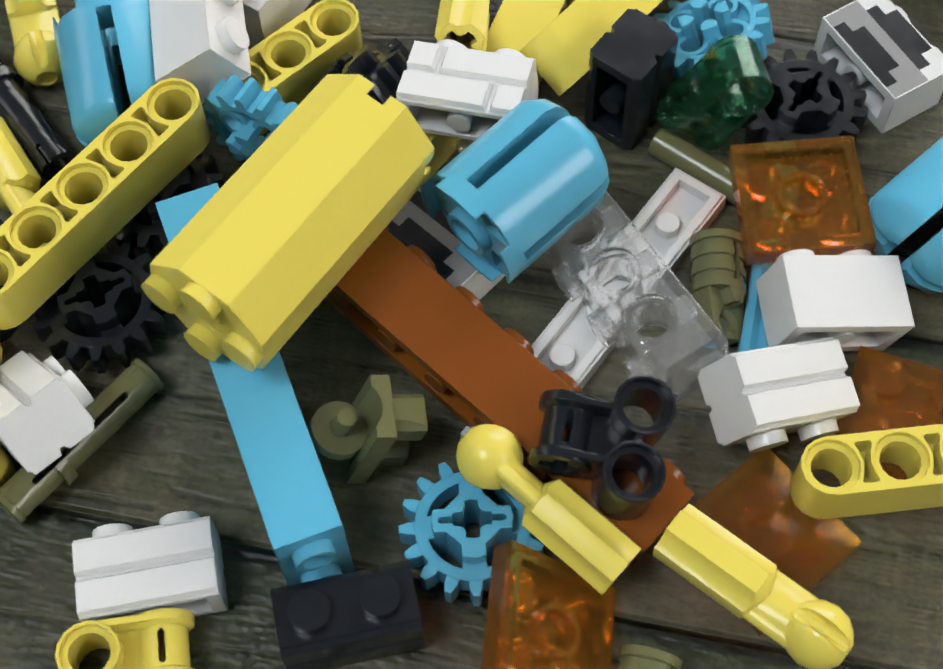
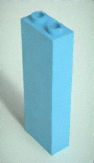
M218 183L155 203L169 243L220 189ZM277 352L264 369L256 368L253 372L243 369L223 354L215 362L209 360L265 527L287 585L354 572L355 569L343 524L280 352Z

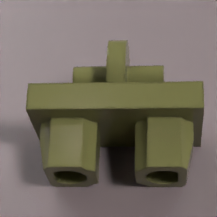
M370 374L352 405L346 402L334 401L319 407L309 422L308 432L315 449L320 454L335 460L351 458V464L345 472L346 484H365L377 466H402L408 458L409 440H421L427 433L428 422L423 394H392L390 375Z

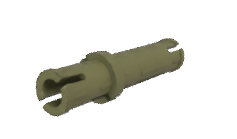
M135 358L130 363V366L95 397L94 401L85 409L96 421L119 398H122L124 401L92 433L77 443L75 448L37 484H34L32 481L41 472L36 475L31 472L28 473L21 467L0 488V507L21 525L26 520V517L62 483L67 486L71 485L79 477L76 470L156 392H160L163 389L164 384L158 375L143 361ZM63 446L62 448H60V449H61V453H62L67 447Z

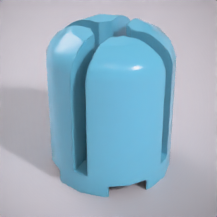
M74 0L75 8L63 15L58 24L55 17L52 18L53 33L72 129L77 139L85 147L127 110L118 65H123L131 105L157 83L155 82L149 0Z
M546 99L522 101L425 182L420 187L421 198L430 217L433 218L438 212L442 211L452 231L461 241L454 249L475 270L493 282L501 274H504L509 284L604 201L610 180L607 161L592 132L578 118L570 116L565 108Z
M943 136L870 199L863 218V224L869 243L876 255H888L943 207ZM943 227L901 263L905 283L928 294L943 293Z

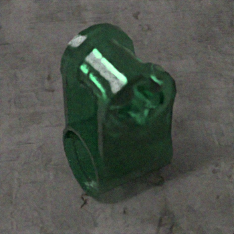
M731 35L713 44L707 54L663 93L657 109V120L660 126L673 133L683 131L693 136L697 146L708 151L717 150L723 146L735 131L755 113L768 105L774 94L773 84L757 43L748 36Z

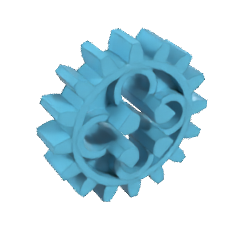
M670 0L667 2L670 11L668 14L655 13L652 16L664 21L678 36L672 77L675 76L677 86L680 88H684L691 80H698L700 89H707L711 79L720 78L721 82L725 85L731 83L732 72L738 70L745 74L751 73L753 70L750 60H765L768 57L766 45L774 43L773 26L767 2L760 3L759 0H687L683 3L677 0Z
M231 75L227 81L223 78L219 80L204 100L203 110L208 117L209 129L220 134L216 141L221 145L227 146L234 159L242 161L244 159L247 160L298 104L295 102L287 104L283 102L278 90L273 87L269 91L262 90L254 78L250 77L244 83L236 75ZM264 127L270 130L266 137L259 134Z

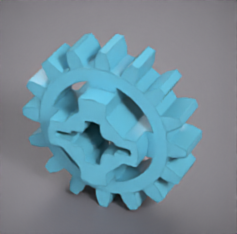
M445 462L438 464L440 481L434 484L430 480L420 477L416 481L417 492L422 500L404 499L402 504L404 517L411 521L399 525L400 542L412 545L404 552L405 561L409 560L411 569L424 566L420 574L421 586L425 590L432 588L439 581L444 583L446 602L452 603L457 598L460 590L470 591L473 606H481L483 590L490 588L493 589L501 600L508 598L507 580L512 577L518 582L527 584L530 581L531 569L525 560L541 561L544 544L535 539L536 537L521 525L524 507L504 489H480L468 483L460 472L453 473L452 469ZM486 495H489V496H492V497L498 499V500L501 501L504 505L498 506L494 501H492V500H491L488 496H486ZM455 497L445 509H438L443 503ZM478 523L480 537H466V524ZM500 551H510L502 560L487 567ZM438 555H450L463 568L447 563Z

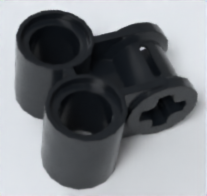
M637 375L627 379L618 387L611 402L595 399L587 394L571 390L552 389L544 391L540 395L539 409L544 412L538 446L533 447L529 452V464L533 468L551 475L593 480L591 484L592 498L596 507L607 517L617 521H629L640 517L660 493L666 480V466L661 455L654 447L668 430L676 414V399L671 389L657 378ZM638 406L643 408L650 414L653 426L640 427L633 424L626 417L624 407ZM565 426H567L566 439H565V442H564V441H563V434H564ZM618 469L633 472L639 477L643 485V492L629 494L622 491L615 484L612 472Z

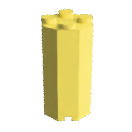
M327 74L149 264L151 275L141 285L142 290L159 308L168 313L175 314L188 328L184 333V338L204 358L215 362L223 354L247 371L253 372L256 368L264 369L430 177L431 167H426V165L433 159L434 146L407 106L392 96L382 105L367 95L375 84L362 75Z

